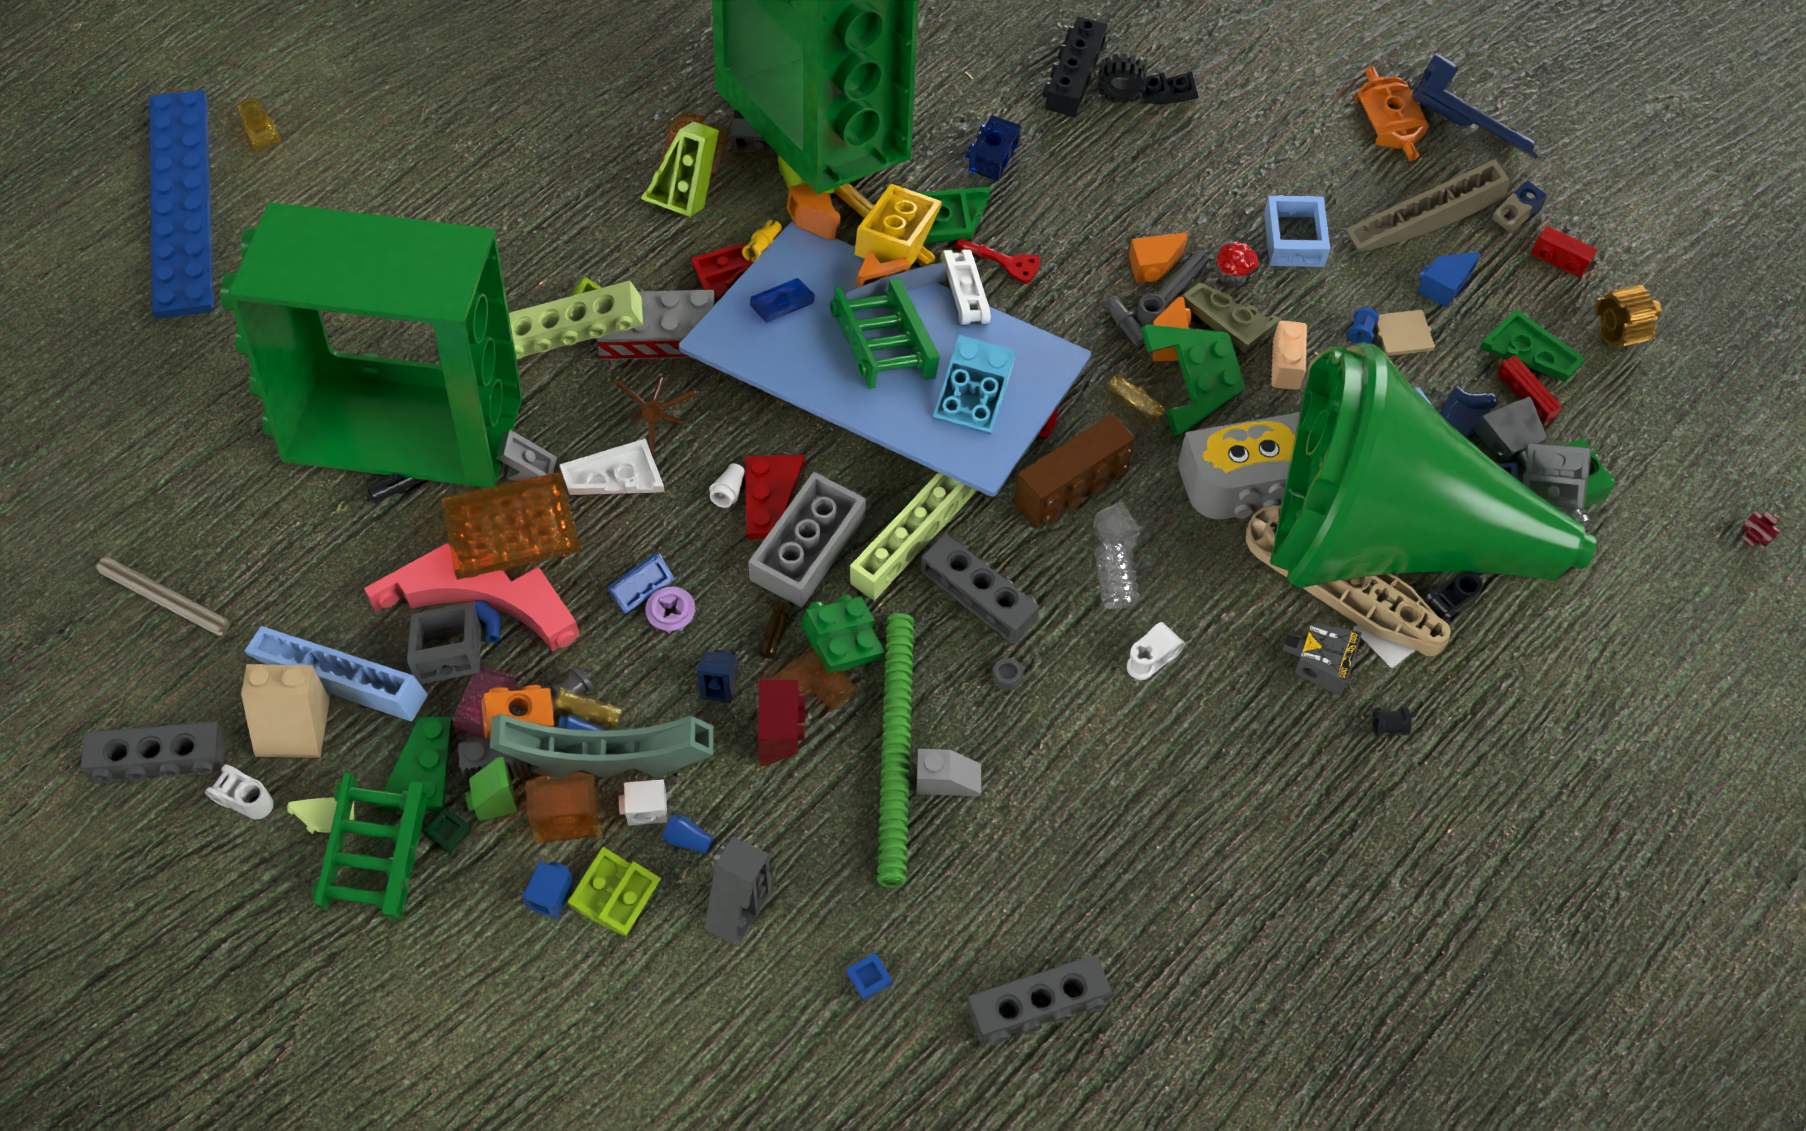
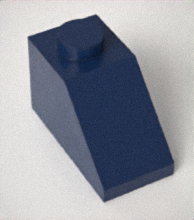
M717 650L715 652L705 651L697 667L701 699L732 703L739 670L737 655H732L724 650Z

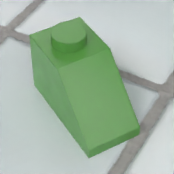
M504 757L496 758L469 778L471 791L465 792L466 802L469 811L475 810L479 821L518 813L513 782Z

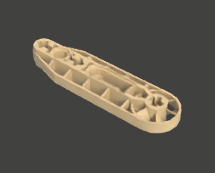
M1272 505L1261 508L1253 514L1248 524L1246 543L1250 551L1259 560L1287 577V570L1270 564L1281 506ZM1393 574L1344 579L1303 588L1374 636L1415 649L1425 656L1438 655L1444 650L1450 639L1449 625L1432 611L1410 585ZM1401 617L1407 618V619L1410 620L1411 622H1407V621L1403 620Z

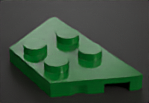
M990 187L919 192L922 195L942 201L939 212L924 243L972 239L990 198Z

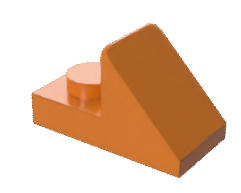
M869 250L858 273L856 288L895 274L910 271L911 264L906 257L880 264Z

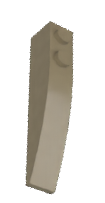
M1495 159L1346 228L1345 232L1358 252L1405 241L1454 223L1506 199L1509 178Z

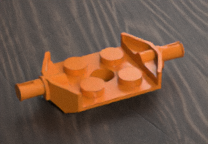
M1368 67L1364 73L1369 82H1366L1357 92L1355 103H1358L1359 100L1361 101L1378 135L1375 142L1376 145L1402 148L1409 161H1412V159L1413 161L1419 157V153L1414 144L1426 135L1429 124L1417 101L1411 98L1412 92L1407 82L1399 77H1379L1375 67ZM1392 104L1394 107L1400 109H1392L1388 105Z

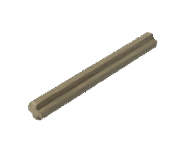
M103 557L97 563L96 568L100 574L218 636L225 635L226 631L230 628V623L226 618L109 557Z

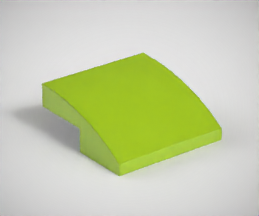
M602 847L566 905L600 925L626 936L661 878L633 861L630 864L610 850Z

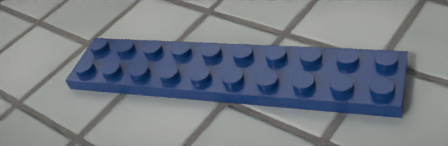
M205 90L149 96L152 313L155 319L213 312L207 95Z

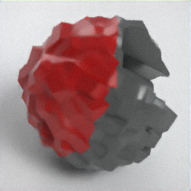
M1233 242L1228 245L1225 244L1215 254V272L1218 278L1224 284H1229V286L1240 287L1246 282V276L1254 274L1260 268L1256 252L1244 243Z

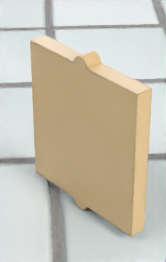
M1423 310L1379 314V321L1376 325L1378 331L1377 339L1381 340L1386 356L1434 351L1435 345L1430 334L1431 327L1427 325Z

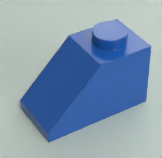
M1471 252L1438 256L1431 266L1426 264L1421 271L1418 279L1422 282L1418 292L1447 308L1473 273L1481 254Z

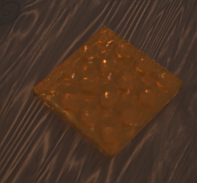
M562 472L442 498L453 568L457 580L473 578L498 570L503 571L528 563H537L554 557L568 556L571 553L581 551Z

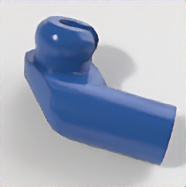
M475 601L474 606L478 618L485 623V641L491 643L500 641V614L487 601Z

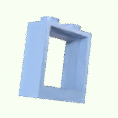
M1268 196L1264 211L1269 266L1325 267L1330 252L1324 197ZM1278 217H1314L1317 240H1280Z

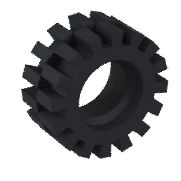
M1114 54L1112 59L1108 56L1105 58V62H1101L1097 83L1101 96L1105 95L1107 100L1112 97L1115 103L1118 102V99L1122 100V103H1127V99L1133 102L1135 101V96L1137 98L1142 96V93L1145 91L1147 71L1145 64L1142 65V60L1138 59L1135 61L1136 56L1131 55L1130 58H1126L1127 54H1122V57L1118 58V55ZM1118 77H1124V78H1128V79H1127V80H1119V79H1116V78H1118Z

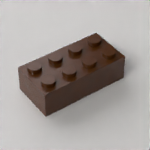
M1113 413L1019 472L1014 500L1015 507L1036 530L1044 524H1052L1061 513L1067 509H1075L1084 498L1090 494H1098L1107 483L1113 479L1119 480L1127 474L1133 454L1134 435Z

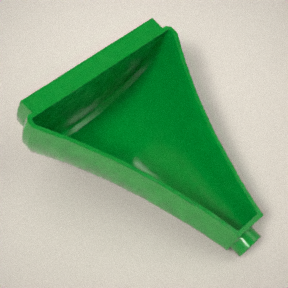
M1366 342L1356 343L1346 349L1330 346L1311 361L1270 559L1271 565L1288 571L1287 578L1292 585L1306 588L1344 579L1391 573L1463 571L1506 574L1554 581L1571 566L1582 570L1590 563L1596 549V537L1586 533L1582 523L1577 522L1538 496L1486 456L1453 427L1408 382L1380 348Z

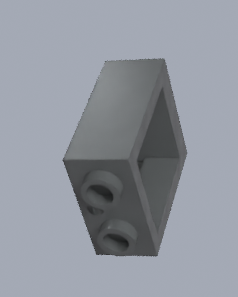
M473 602L411 614L407 662L412 675L415 676L420 684L479 673L481 624ZM464 633V642L423 649L424 640Z

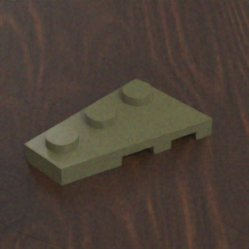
M1198 283L1182 295L1186 308H1190L1193 314L1216 332L1229 333L1232 344L1244 353L1275 330L1278 322L1282 320L1274 315L1271 318L1257 312V307L1250 304L1247 307L1232 301L1230 295L1203 283Z

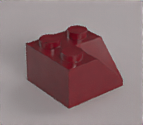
M759 680L760 766H768L797 754L798 741H805V692H799V680Z

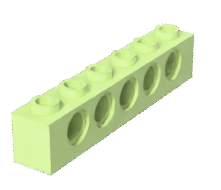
M630 280L509 313L516 359L539 352H547L566 345H574L577 342L592 338H601L607 334L627 331L643 325L641 295Z
M938 472L850 565V584L875 601L977 490Z

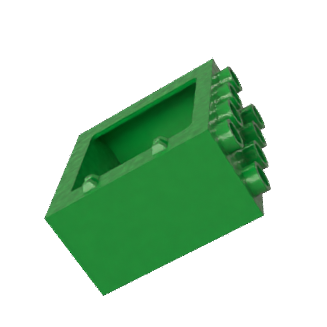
M712 0L715 89L735 110H739L750 126L817 195L910 160L919 0Z
M268 202L258 227L248 226L243 233L241 241L243 261L237 273L227 272L224 275L221 283L220 300L225 311L234 312L237 321L235 347L238 354L248 355L251 365L249 390L252 396L261 397L264 405L262 415L263 433L265 436L274 437L281 461L284 463L390 476L397 473L406 478L495 488L503 464L502 461L496 459L502 433L508 430L513 431L523 400L495 229ZM321 311L433 324L441 365L379 358L374 353L354 355L337 352L330 346Z

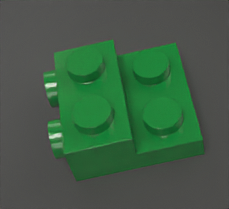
M844 595L833 604L824 605L823 602H815L806 610L801 626L827 674L879 661L884 657L885 651L872 629L875 620L862 597L852 599L850 595Z

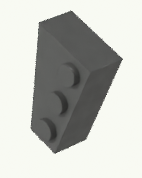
M732 836L727 846L721 845L714 858L715 869L704 929L740 947L772 892L769 854Z

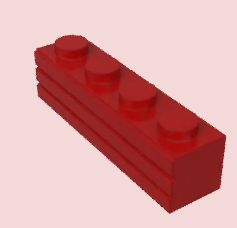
M1516 355L1501 363L1497 371L1500 379L1521 400L1531 397L1542 424L1558 416L1562 409L1561 404Z

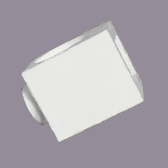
M664 779L624 783L625 795H619L620 815L626 814L628 826L668 822Z

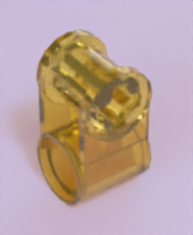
M248 98L241 101L238 106V112L254 150L259 152L261 147L271 143H282L273 120L268 116L260 100Z

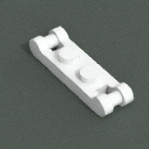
M943 250L941 253V263H946V273L957 306L960 325H970L971 322L989 324L991 319L990 308L972 251L961 250L960 253H953L952 250Z

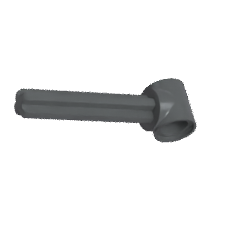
M1204 250L1196 251L1157 294H1146L1140 299L1136 321L1141 327L1148 324L1153 325V321L1209 262V257Z

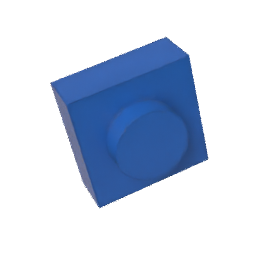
M876 952L846 969L847 976L863 1002L893 985V980Z

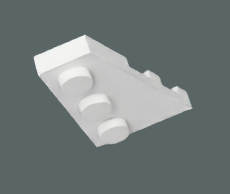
M646 439L559 465L569 495L665 492Z

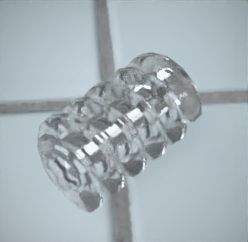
M1120 540L1105 542L1099 545L1094 552L1098 579L1100 581L1101 600L1104 606L1109 609L1127 608L1136 605L1141 600L1140 594L1136 593L1139 590V585L1137 582H1134L1137 580V573L1133 571L1136 567L1135 562L1132 561L1134 553L1132 550L1126 549L1127 545Z

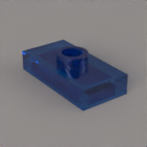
M799 278L751 296L750 306L768 323L813 304L815 294Z

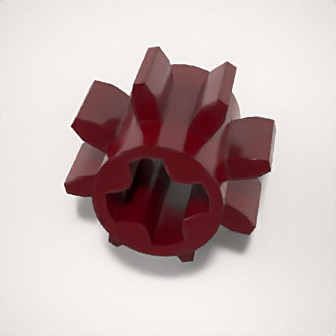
M1756 511L1742 525L1741 529L1746 532L1742 539L1753 548L1759 543L1767 547L1781 532L1775 526L1780 520L1769 511H1766L1763 516Z

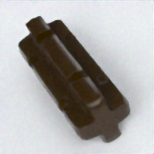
M781 600L775 602L772 610L773 614L770 616L764 633V640L761 641L759 647V655L768 659H773L776 656L777 646L780 644L787 624L786 620L789 619L791 613V605Z

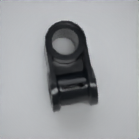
M1463 571L1444 585L1434 589L1425 597L1424 602L1438 617L1447 624H1450L1461 613L1475 604L1482 590L1483 581L1477 573ZM1461 587L1467 588L1470 592L1463 591Z

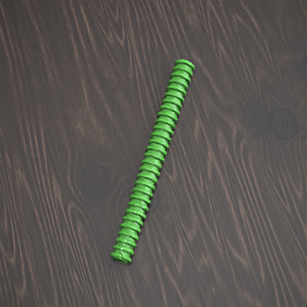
M903 613L890 615L886 620L888 626L886 627L887 644L885 650L887 652L885 659L887 661H885L886 670L884 673L886 679L884 680L885 697L883 703L885 705L883 707L884 724L882 726L884 731L882 740L884 742H882L883 751L881 754L883 759L881 762V777L883 779L880 782L882 787L880 790L882 797L880 798V805L882 807L879 810L881 815L879 824L881 826L878 833L881 836L878 838V843L880 844L878 853L880 855L877 862L880 865L877 867V872L879 873L877 882L884 887L890 888L900 887L906 884L907 881L905 876L907 872V867L905 866L907 863V857L905 856L907 854V847L905 845L908 843V838L906 837L908 828L906 826L908 825L907 816L909 810L907 807L909 800L907 797L909 796V790L907 788L909 787L908 778L910 776L908 771L910 762L908 760L910 759L909 750L911 748L909 743L911 735L909 732L911 731L910 714L912 712L910 706L912 699L910 696H912L914 619L910 615Z

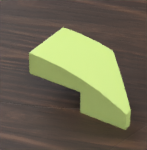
M334 798L293 801L288 803L287 811L291 815L295 814L307 825L306 829L312 834L316 831L330 833L337 802ZM354 801L349 820H354Z

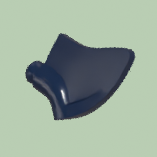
M1457 386L1444 402L1441 415L1468 438L1476 434L1473 426L1483 415L1490 413L1489 408L1496 407L1497 397L1494 393H1469Z

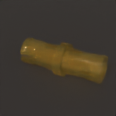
M1116 374L1108 384V389L1125 400L1128 407L1131 409L1136 408L1153 422L1162 415L1165 409L1163 405L1149 397L1145 393V389L1142 387L1137 388L1120 374Z
M559 688L553 704L555 708L580 715L581 719L588 720L590 718L613 727L616 726L621 714V707L595 700V696L589 694L583 696L563 688Z

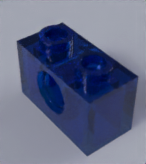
M991 115L986 125L982 124L980 126L976 143H971L966 155V158L969 159L968 171L999 181L1019 145L1021 125Z

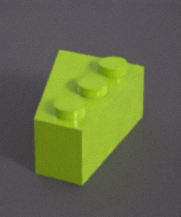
M694 121L681 128L664 156L665 159L662 165L655 172L649 188L644 192L641 199L689 217L702 210L705 206L719 130Z

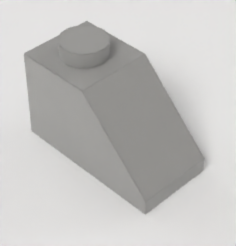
M918 749L916 794L981 796V764L952 750Z

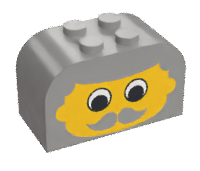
M1300 412L1186 432L1177 465L1192 506L1200 514L1212 519H1228L1233 517L1241 519L1255 514L1264 507L1272 505L1281 506Z

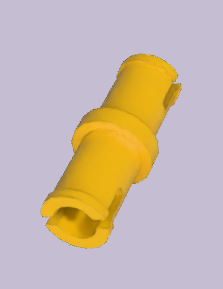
M769 220L762 229L757 230L752 235L751 241L742 250L744 258L749 261L752 257L751 262H755L782 232L781 224L778 221H775L773 224V220Z

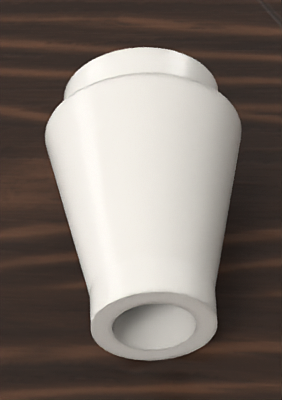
M735 463L730 464L727 470L710 486V499L714 504L722 508H728L737 502L742 479L745 474L742 466Z

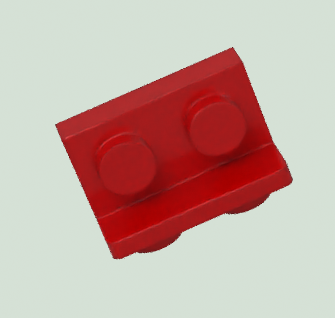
M1546 226L1542 234L1537 238L1530 254L1582 278L1598 249L1550 226Z

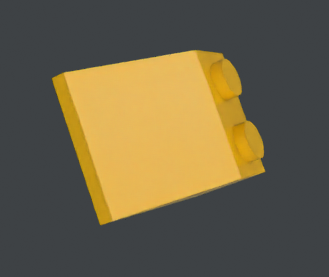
M890 184L857 228L854 255L865 259L870 250L880 264L906 257L912 265L939 212L942 201Z

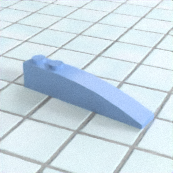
M263 626L259 628L244 651L248 656L267 665H313L325 691L411 722L428 697V694L414 675Z

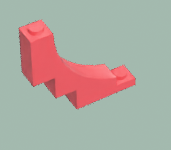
M448 543L364 588L375 612L393 606L403 597L411 609L443 603L466 604L474 603L477 600L487 601L495 610L506 613L531 628L545 641L552 652L560 647L569 646L580 636L575 619L539 567L511 582L495 557L491 555L465 570Z

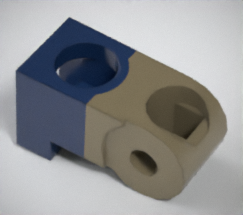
M1527 180L1496 210L1492 220L1509 233H1512L1530 216H1535L1542 210L1547 194ZM1527 192H1531L1535 196V200L1526 195Z

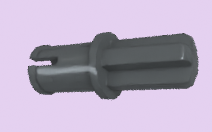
M1118 296L1109 298L1103 307L1115 320L1117 329H1123L1136 346H1141L1144 343V339L1140 329L1141 326L1136 321V314L1130 312Z

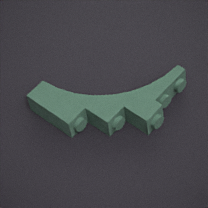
M498 714L492 717L490 748L530 763L532 772L552 780L560 779L580 770L607 779L633 768L657 778L713 756V725L693 716H688L673 722L644 728L590 731L548 727L521 721L504 714Z

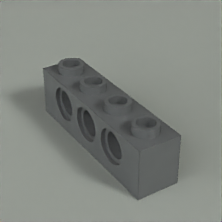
M945 534L922 556L921 573L1014 645L1037 622L1040 606L1031 595L1023 594L1014 587V584L1008 577L1000 576L991 569L985 559L976 557L969 552L960 540L953 539L948 534ZM953 567H962L964 570L957 571ZM976 585H985L988 588L979 589ZM1007 603L1011 605V607L1005 608L1001 607L999 604Z
M218 722L84 732L81 769L90 781L101 784L110 783L115 779L140 781L151 776L175 778L179 774L188 773L209 775L213 771H222L221 768L224 766L226 734ZM193 748L187 755H182L187 749ZM159 751L155 757L149 758L152 753ZM126 754L121 760L116 761L120 755Z
M1095 954L968 996L967 1009L980 1045L990 1042V1045H998L1007 1041L1010 1038L1009 1035L1021 1031L1024 1035L1031 1034L1040 1030L1042 1024L1054 1021L1055 1024L1064 1023L1071 1020L1075 1013L1084 1010L1087 1013L1097 1012L1106 1007L1112 991L1099 958ZM1073 986L1079 990L1081 995L1071 998L1064 993L1063 989ZM1043 997L1047 1000L1049 1006L1037 1008L1033 1005L1031 999ZM1009 1007L1016 1012L1017 1016L1013 1019H1005L1000 1015L999 1010Z

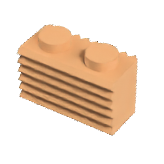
M1278 322L1272 342L1271 385L1274 388L1300 389L1306 372L1307 325L1305 323Z

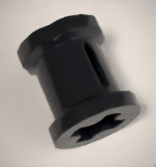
M1401 707L1395 711H1382L1381 708H1374L1372 727L1375 736L1401 732L1402 735H1409L1411 732V715L1408 707Z

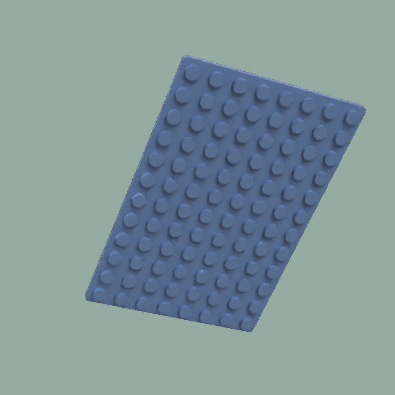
M793 221L789 223L773 243L766 248L760 257L755 260L679 344V351L988 496H995L1091 358L1089 350L990 306L991 319L989 324L971 322L970 325H960L952 290L935 283L908 290L907 293L940 356L936 378L925 380L920 369H917L915 366L878 372L875 388L869 389L865 378H861L859 375L858 363L836 317H832L829 306L830 300H833L835 287H841L845 298L846 293L856 289L858 273L864 258L854 255L855 246L837 238L835 240L823 238L795 226ZM886 307L853 311L856 320L893 315L891 310ZM895 326L862 331L866 340L902 335L900 329H897ZM958 335L1016 351L1015 363L991 434L933 418ZM905 346L871 351L875 360L912 355L910 349H907Z

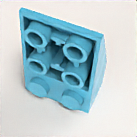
M958 335L933 418L991 434L1015 363L1016 351Z

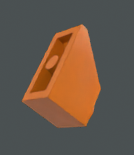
M1187 233L1132 239L1129 260L1136 283L1163 280L1184 254L1188 237Z

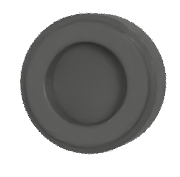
M1001 658L992 668V681L1002 690H1014L1022 682L1023 667L1013 658Z

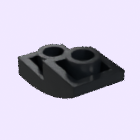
M1192 71L1167 79L1165 72L1146 77L1145 91L1142 93L1144 103L1169 104L1199 98Z

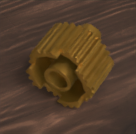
M1642 285L1611 290L1604 294L1603 298L1597 299L1594 311L1596 317H1601V328L1604 329L1600 332L1601 340L1604 339V343H1607V346L1616 345V347H1623L1655 338L1656 319L1660 317L1662 310L1659 301H1653V298H1650L1651 294H1647V290Z

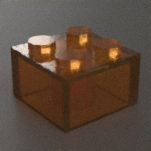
M575 772L568 775V777L553 778L551 776H541L534 781H526L528 821L537 844L603 836L600 798L593 774Z

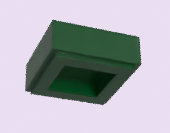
M444 807L423 833L425 837L451 854L472 828L470 824Z

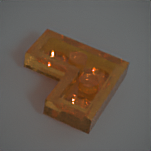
M813 647L768 679L799 680V692H805L806 694L813 690L831 711L856 694V687L842 671L826 673Z

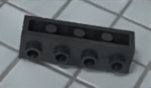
M1078 16L1074 26H1069L1065 39L1067 44H1062L1059 50L1058 60L1060 61L1059 63H1054L1050 75L1052 81H1047L1044 87L1043 97L1047 98L1046 110L1076 118L1104 47L1108 24Z

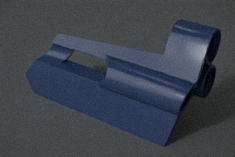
M1436 52L1425 69L1422 79L1414 89L1411 98L1458 126L1475 124L1525 154L1537 159L1538 155L1533 151L1534 141L1531 138L1503 125L1447 90L1459 68H1457L1456 63Z

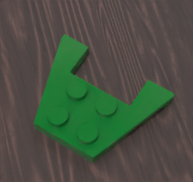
M1151 324L1140 328L1148 353L1175 347L1192 404L1166 411L1173 437L1185 432L1246 388L1229 333Z

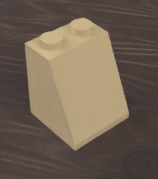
M247 664L241 696L254 755L256 757L320 758L330 699L313 665Z

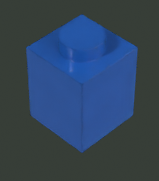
M539 861L522 896L527 909L558 920L574 885L571 872H569L566 866L558 862L547 864Z

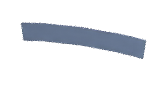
M946 263L924 266L866 284L846 293V300L884 295L888 290L889 279L900 278L906 291L945 282Z

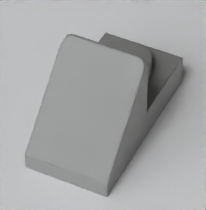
M508 430L502 433L496 459L509 465L506 476L509 480L548 484L552 481L557 457L512 430Z

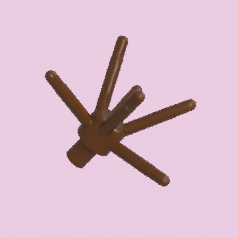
M660 377L652 400L645 402L624 383L618 381L617 386L642 407L641 412L634 414L632 419L638 420L643 418L649 422L648 445L653 455L655 422L662 419L674 424L684 425V420L665 414L664 409L696 395L697 391L693 389L661 404L658 402L665 379Z

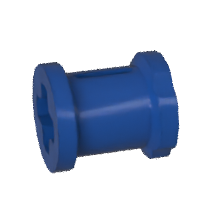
M1361 307L1354 312L1353 318L1355 321L1353 326L1349 328L1347 337L1355 344L1360 342L1370 344L1374 337L1372 330L1379 321V314L1371 308Z

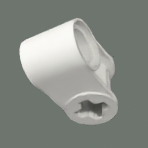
M1163 622L1156 624L1131 647V657L1127 663V672L1134 679L1147 680L1164 665L1173 661L1184 649L1185 642Z
M225 764L221 768L223 772L212 788L208 787L205 791V794L216 803L226 808H231L251 819H262L273 809L274 801L263 784L230 765ZM259 796L256 801L249 803L252 798Z

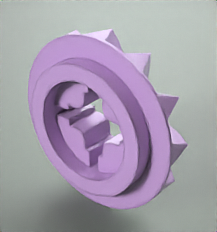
M665 587L657 590L649 597L645 608L648 622L657 631L661 629L669 634L678 629L682 631L688 623H692L693 616L696 613L695 602L692 596L687 591L678 587ZM676 605V612L678 614L671 613L669 616H666L664 608L671 609Z

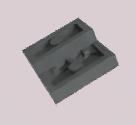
M1528 443L1526 473L1523 474V484L1555 507L1583 510L1588 486L1592 448Z

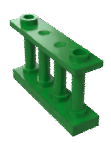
M900 278L889 279L888 290L884 295L848 301L841 287H835L833 300H830L829 304L832 317H836L858 363L859 375L861 378H865L869 389L875 388L878 372L915 366L917 369H920L925 380L936 378L940 356ZM886 307L891 310L893 315L856 320L853 311ZM895 326L897 329H900L902 335L866 340L862 331ZM905 346L907 349H910L912 355L875 360L871 351Z
M344 772L342 782H338L335 788L336 810L320 880L314 882L312 899L315 900L314 904L324 911H329L331 899L379 905V908L382 909V914L388 919L402 921L429 790L424 783L410 781L408 791L404 790L403 793L357 788L358 781L351 773ZM353 801L399 806L401 810H404L401 823L393 826L349 820ZM346 833L393 839L394 843H396L394 856L390 855L389 858L344 853L342 850ZM346 866L386 872V875L389 876L387 889L383 888L382 891L336 886L335 881L338 867Z

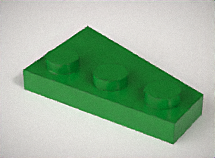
M1517 309L1490 333L1479 347L1506 359L1516 355L1526 367L1564 382L1586 360Z
M418 717L384 791L403 793L404 790L408 791L410 781L424 783L429 790L425 812L442 811L444 809L453 729L451 717ZM376 805L378 812L404 811L399 806Z

